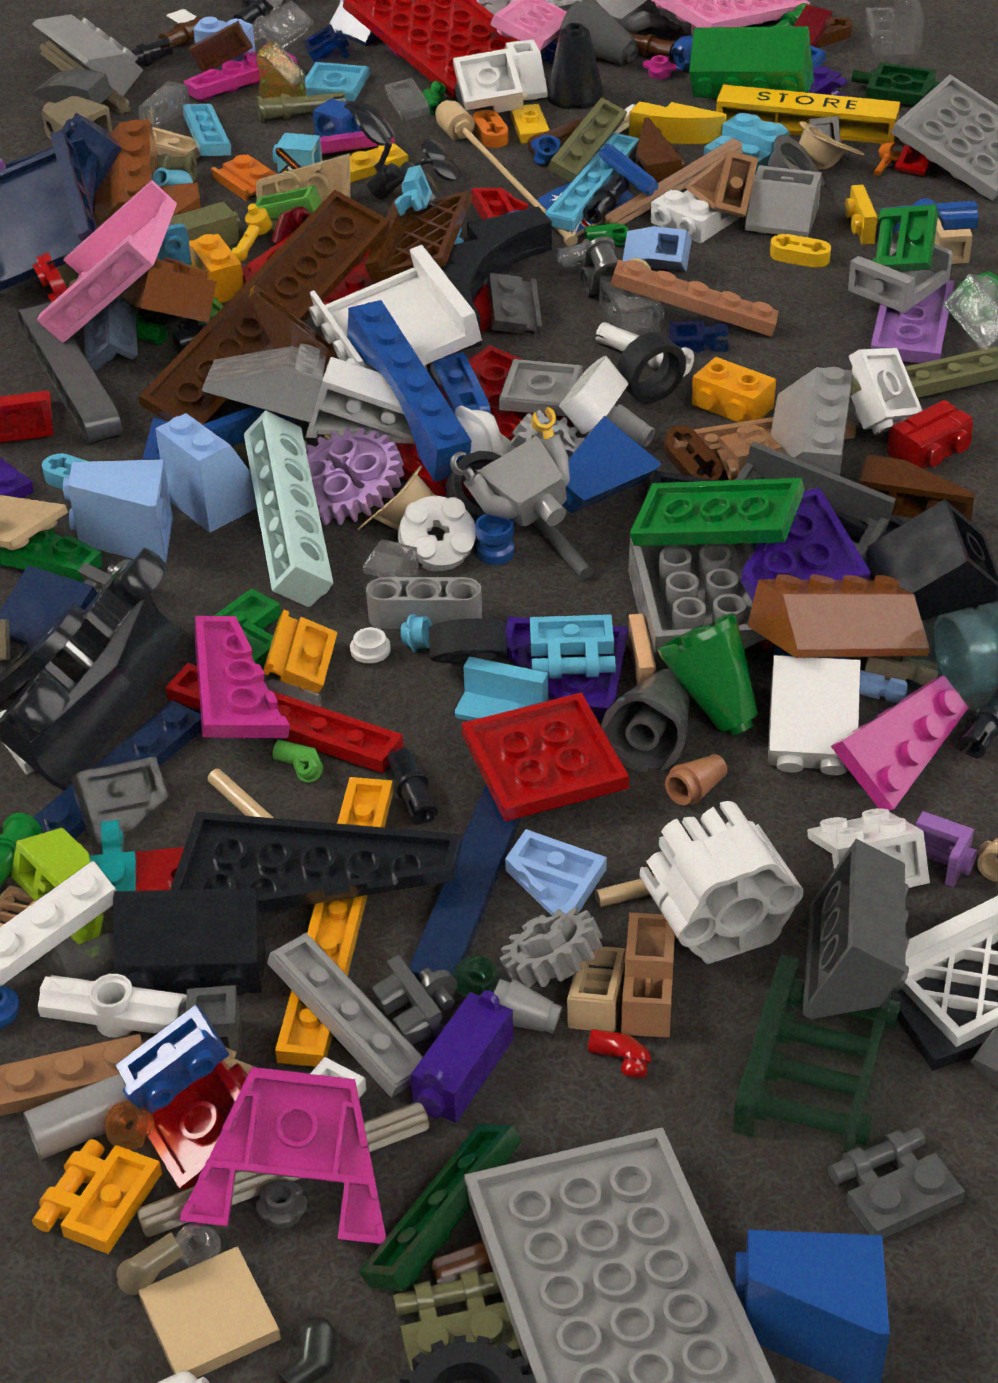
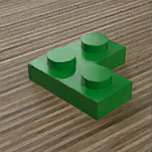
M251 588L214 616H236L252 648V658L255 664H260L261 668H263L274 636L263 629L281 616L280 603Z

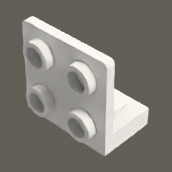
M870 809L862 813V818L848 821L842 817L828 818L820 822V827L807 830L808 839L832 854L834 869L855 839H858L904 862L905 883L908 884L909 888L930 883L923 830L908 823L906 819L899 818L890 813L888 809Z

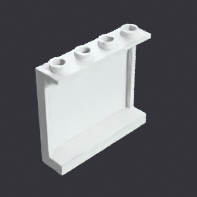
M422 245L409 250L414 265L413 268L324 305L314 290L310 292L314 305L309 307L311 317L317 327L321 325L328 344L333 343L338 358L376 372L378 371L374 367L363 362V359L347 338L349 307L382 300L423 365L482 341L475 311Z

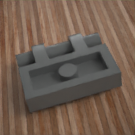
M918 1127L904 1133L895 1130L884 1135L881 1143L866 1150L860 1147L843 1154V1160L828 1166V1173L834 1184L839 1185L850 1179H853L857 1184V1188L848 1191L846 1203L869 1235H882L884 1239L958 1205L964 1200L965 1190L936 1153L917 1160L912 1153L926 1145L925 1136ZM892 1161L897 1170L880 1178L873 1171V1169Z

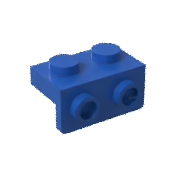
M195 1005L117 1063L116 1067L127 1085L123 1089L126 1098L149 1116L157 1109L169 1105L177 1094L197 1079L210 1074L216 1065L230 1054L205 1012Z

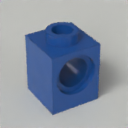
M330 98L313 110L315 135L320 137L359 132L361 129L351 112L344 107L347 104L345 102Z

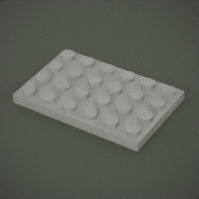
M663 1127L464 1175L469 1202L523 1358L528 1364L529 1375L534 1374L537 1383H776Z

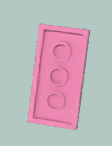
M515 0L494 14L490 25L497 28V32L504 37H514L520 41L534 39L541 51L559 37L560 26L567 11L546 0Z

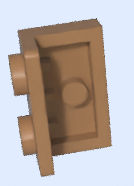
M747 425L738 428L737 433L720 436L721 449L716 451V456L721 461L723 471H726L729 480H735L747 463L750 445L753 441L782 453L781 446L763 427Z

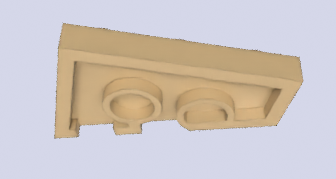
M350 153L259 179L256 182L257 200L262 196L312 185L316 186L322 202L334 190L351 198Z

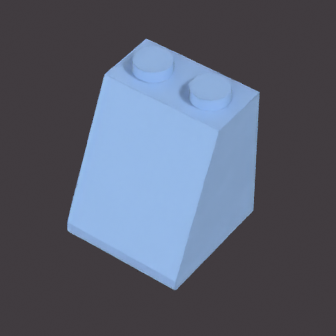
M187 413L174 417L169 422L155 428L160 460L164 459L170 502L209 533L257 508L251 472L231 445Z
M164 459L72 462L69 478H64L63 494L66 501H71L72 508L69 510V524L71 531H77L78 540L95 549L135 559L142 548H148L158 554L166 564L173 515Z

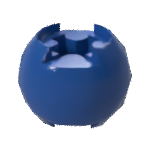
M692 35L681 37L672 47L671 55H673L676 68L680 71L689 72Z

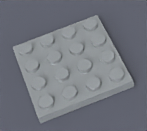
M949 75L895 123L891 133L898 137L902 143L913 147L925 155L929 161L943 167L954 178L962 180L974 188L981 196L994 201L998 197V106L957 78Z

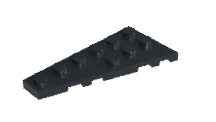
M196 812L170 890L257 888L261 913L449 882L455 879L462 847L461 834Z

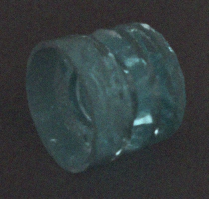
M998 601L980 605L976 610L967 608L939 615L934 624L933 646L936 662L939 664V672L941 676L945 675L961 698L991 692L995 686L998 688Z

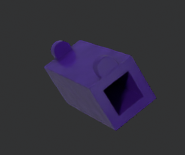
M486 990L479 996L470 992L411 1073L413 1103H421L428 1116L434 1118L441 1116L456 1123L514 1040L513 1010L500 1005V1000L495 993Z

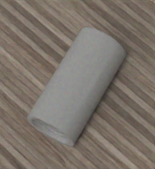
M120 1074L23 1112L27 1129L40 1160L137 1120L133 1103L126 1098L123 1092L126 1085Z

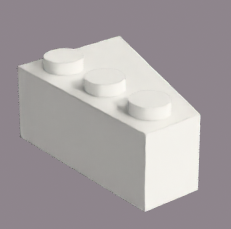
M330 357L306 437L317 438L318 434L331 435L332 431L342 436L346 428H350L351 433L356 434L361 427H364L366 435L375 429L379 437L385 434L388 435L390 442L415 444L400 403L384 377L379 372Z

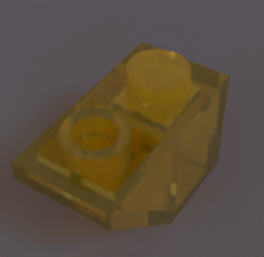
M270 40L258 52L256 58L257 67L260 72L259 91L262 98L280 97L284 93L290 97L306 96L305 74L303 70L276 41Z

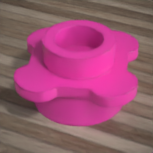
M654 56L651 58V61L643 62V67L648 68V75L653 79L668 78L671 72L676 70V64L670 63L666 56Z

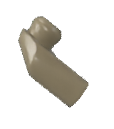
M172 1232L119 1265L116 1276L121 1291L131 1296L139 1295V1289L153 1284L163 1269L185 1255Z

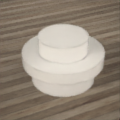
M373 627L357 631L350 644L352 657L362 663L380 662L391 651L390 641L385 636V633Z

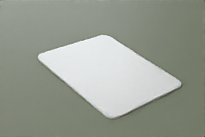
M185 9L167 14L168 17L177 23H184L196 18V16Z

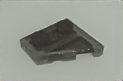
M156 756L80 771L71 777L94 855L103 854L101 840L102 821L119 820L120 830L123 831L124 836L168 797Z

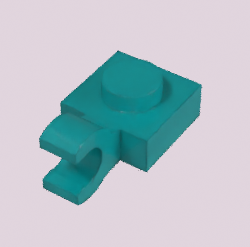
M119 820L102 821L101 840L103 854L89 855L90 862L94 861L117 891H135L137 860L135 851L123 852L124 838L123 831L120 830Z

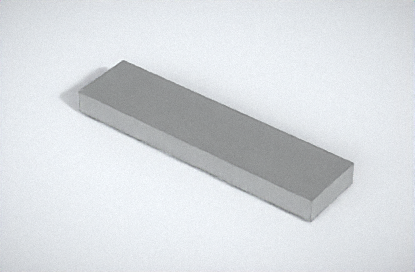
M307 933L269 954L267 964L391 1098L411 1086V1073L423 1056Z

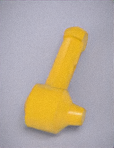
M254 203L248 206V213L245 216L248 228L237 247L232 249V252L240 262L247 259L248 252L257 236L270 231L273 225L267 210L261 207L258 208Z

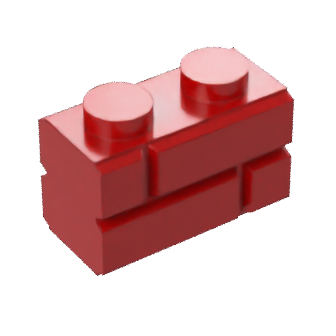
M943 400L889 428L887 453L894 459L906 460L923 469L929 466L935 467L944 458L956 452L962 453L970 446L974 421L970 415L962 410L957 411L954 405Z

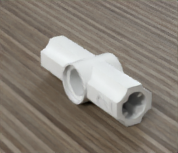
M107 974L95 981L51 975L50 977L45 976L40 987L38 1011L40 1017L96 1025L98 1031L107 1037L125 1036L133 1030L157 1034L186 1012L187 995L132 987L130 980L120 974Z

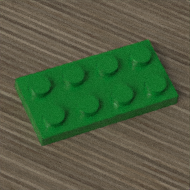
M802 478L652 483L630 531V537L634 546L771 544L785 542L805 491Z

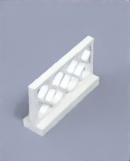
M998 896L909 939L906 950V965L909 966V973L902 989L956 1047L998 1026V1002L984 1000L985 988L998 990V977L987 975L989 963L998 965V951L991 950V945L998 942ZM962 959L983 962L982 974L953 969V965ZM924 977L946 980L944 993L923 990L916 981ZM951 981L979 986V998L975 999L949 994ZM947 1007L977 1012L976 1019L959 1027L946 1014Z

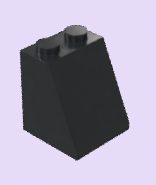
M945 499L867 546L866 555L869 561L867 567L871 572V580H875L877 575L889 576L899 580L900 587L914 594L921 620L998 598V569L984 532Z

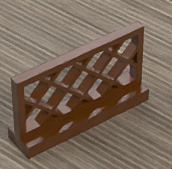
M465 191L429 200L427 208L414 211L413 207H410L401 216L395 205L397 198H394L386 216L390 220L389 230L371 248L364 264L372 283L376 284L413 268L414 265L409 250L419 245L426 249L439 267L445 266L472 201L470 192Z

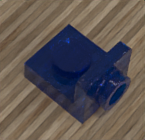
M329 24L303 41L308 54L314 62L320 58L328 57L337 47L345 59L350 57L346 48L350 43L342 30L336 32L332 24Z

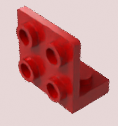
M50 391L0 396V443L54 436Z

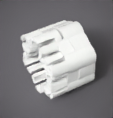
M731 801L720 803L721 810L729 820L726 824L714 807L701 816L702 826L695 817L683 818L682 823L694 841H691L678 819L668 823L661 831L663 836L659 837V847L662 851L653 854L646 861L656 878L652 876L647 867H641L639 873L641 880L680 943L685 947H689L706 964L771 944L780 935L782 927L803 896V888L759 824L755 825L754 822L748 821L737 804Z

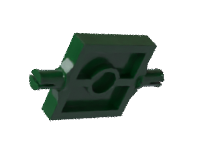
M879 62L877 68L871 72L853 70L851 78L852 83L868 84L866 99L896 101L907 106H915L941 83L935 81L937 70Z

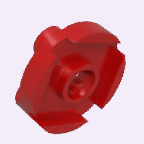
M46 252L37 256L38 262L32 266L43 287L48 284L50 285L53 293L48 294V297L52 303L67 290V287L54 263L47 265V262L51 261L52 258Z

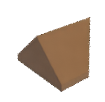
M728 150L726 154L685 185L684 188L700 200L707 202L713 210L744 218L758 158Z

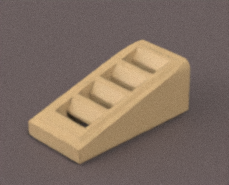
M601 947L592 951L595 956L592 961H583L579 964L582 970L576 972L573 976L567 999L569 1028L590 1031L592 1029L615 1031L625 977L626 949ZM589 965H595V966L612 967L613 970H612V969H600V968H588V966H589Z

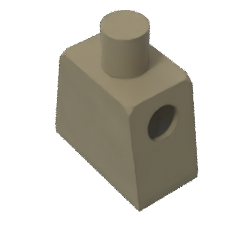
M71 96L57 103L48 102L42 110L45 133L50 139V134L61 130L66 121L72 119L75 113L106 129L109 133L113 131L109 107L78 96Z

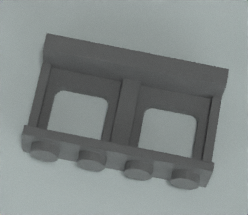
M753 441L750 445L747 463L735 480L802 478L805 491L821 488L834 510L868 524V528L859 543L853 542L866 564L868 561L866 555L867 546L879 540L888 527L896 498Z

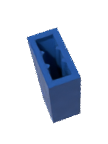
M603 416L569 457L570 482L565 487L567 499L562 506L569 513L573 514L645 482L662 463L607 417Z

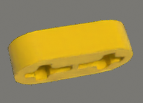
M779 234L771 239L770 256L774 260L814 268L824 267L830 263L831 246L826 241L791 234Z

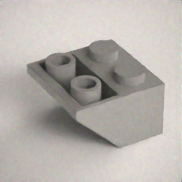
M759 165L753 180L745 230L762 234H791L808 238L819 208L822 172Z

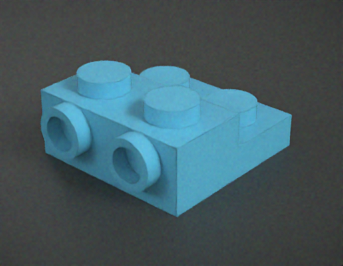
M739 113L722 124V135L704 146V155L728 140L736 138L737 141H741L743 144L742 154L758 158L756 173L759 165H768L769 158L775 149V138L779 135L789 136V130L780 123L775 124L773 122L761 121L757 115Z

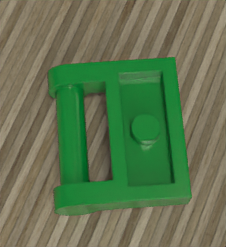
M936 204L881 209L878 215L880 231L876 258L872 261L899 272L931 270L939 214ZM900 223L896 256H890L893 228Z

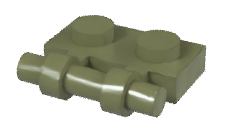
M476 1270L460 1274L459 1280L433 1286L430 1285L429 1281L413 1284V1290L393 1295L397 1316L418 1312L420 1319L419 1322L400 1326L409 1370L413 1371L412 1359L419 1352L428 1356L431 1354V1344L442 1340L445 1346L454 1344V1336L466 1335V1342H476L478 1336L490 1338V1346L496 1348L502 1342L512 1348V1359L520 1356V1347L505 1303L501 1302L485 1306L483 1296L501 1293L494 1272L478 1275ZM462 1301L466 1303V1311L441 1317L437 1316L436 1307Z

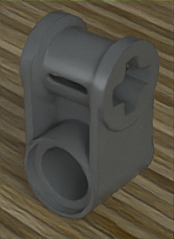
M601 236L595 238L585 248L583 266L580 270V282L582 290L588 292L587 297L620 290V288L610 285L618 262L614 253L615 243L611 237Z

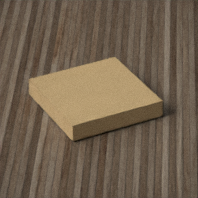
M238 1246L138 1290L141 1303L174 1374L188 1371L198 1378L281 1340L279 1328Z

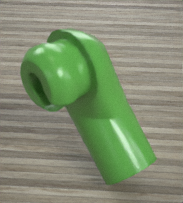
M278 740L275 743L273 759L293 764L296 774L301 781L311 783L321 777L324 767L315 748Z

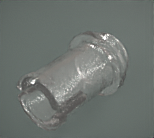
M584 239L581 244L556 249L557 262L560 268L565 269L582 264L585 248L590 241Z

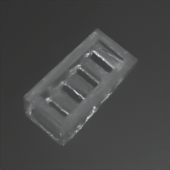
M167 81L139 106L140 120L150 119L152 127L158 128L182 115L183 105L190 104L188 87L185 84Z

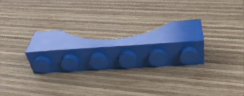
M378 300L349 307L347 338L363 359V362L374 367L391 387L409 424L419 458L433 481L437 482L448 479L452 471L450 466L451 457L457 452H465L466 455L470 454L472 440L383 301ZM459 456L456 464L465 456Z

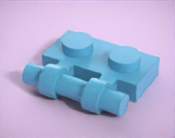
M612 615L530 617L531 656H548V658L532 659V670L547 672L549 679L562 678V674L586 673V678L599 677V673L616 672L615 656L598 655L614 654ZM561 655H585V657L561 658Z

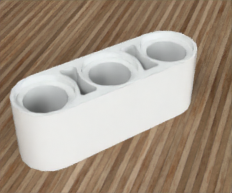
M605 355L584 371L562 400L559 407L580 433L585 434L593 429L603 416H607L629 383Z

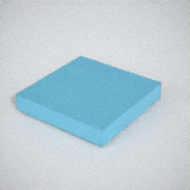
M315 62L299 87V96L344 92L345 97L343 98L346 101H355L370 76V69L368 66Z

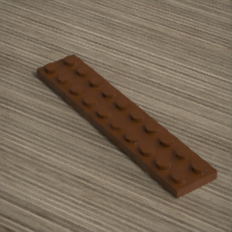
M334 190L140 394L139 405L168 422L174 417L185 413L202 425L216 420L233 400L202 391L213 361L215 359L274 349L249 299L250 289L254 284L305 322L311 315L309 307L314 306L310 292L314 290L323 302L389 230L390 220Z

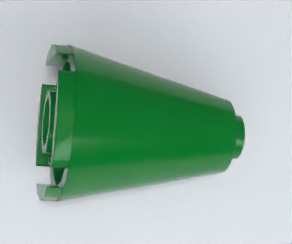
M730 613L714 619L716 625L708 624L695 627L663 644L664 647H660L657 650L663 661L719 732L728 730L730 735L733 736L754 726L751 719L758 715L738 620L734 613Z

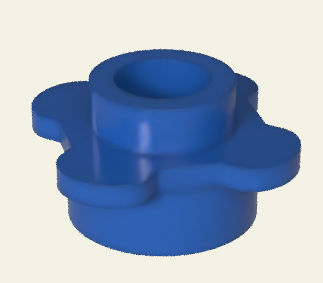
M543 135L538 139H534L531 143V148L535 151L534 162L537 165H544L550 162L560 149V140L552 135Z

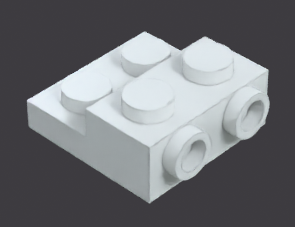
M510 48L453 58V67L465 110L493 106V110L499 113L523 108V100L528 98L525 81L520 82L519 77H521L520 63L518 59H513Z
M669 190L651 202L652 224L665 228L687 230L691 240L698 243L704 242L739 219V216L713 210L707 202L700 200L688 190L684 193L677 190Z
M897 348L860 349L849 355L853 366V377L862 389L850 397L854 404L855 417L862 424L863 429L872 428L874 435L889 431L891 426L922 411Z

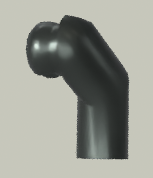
M309 1317L301 1323L298 1335L302 1336L301 1358L277 1375L280 1383H314L332 1369L335 1360L336 1332L328 1319L324 1317Z

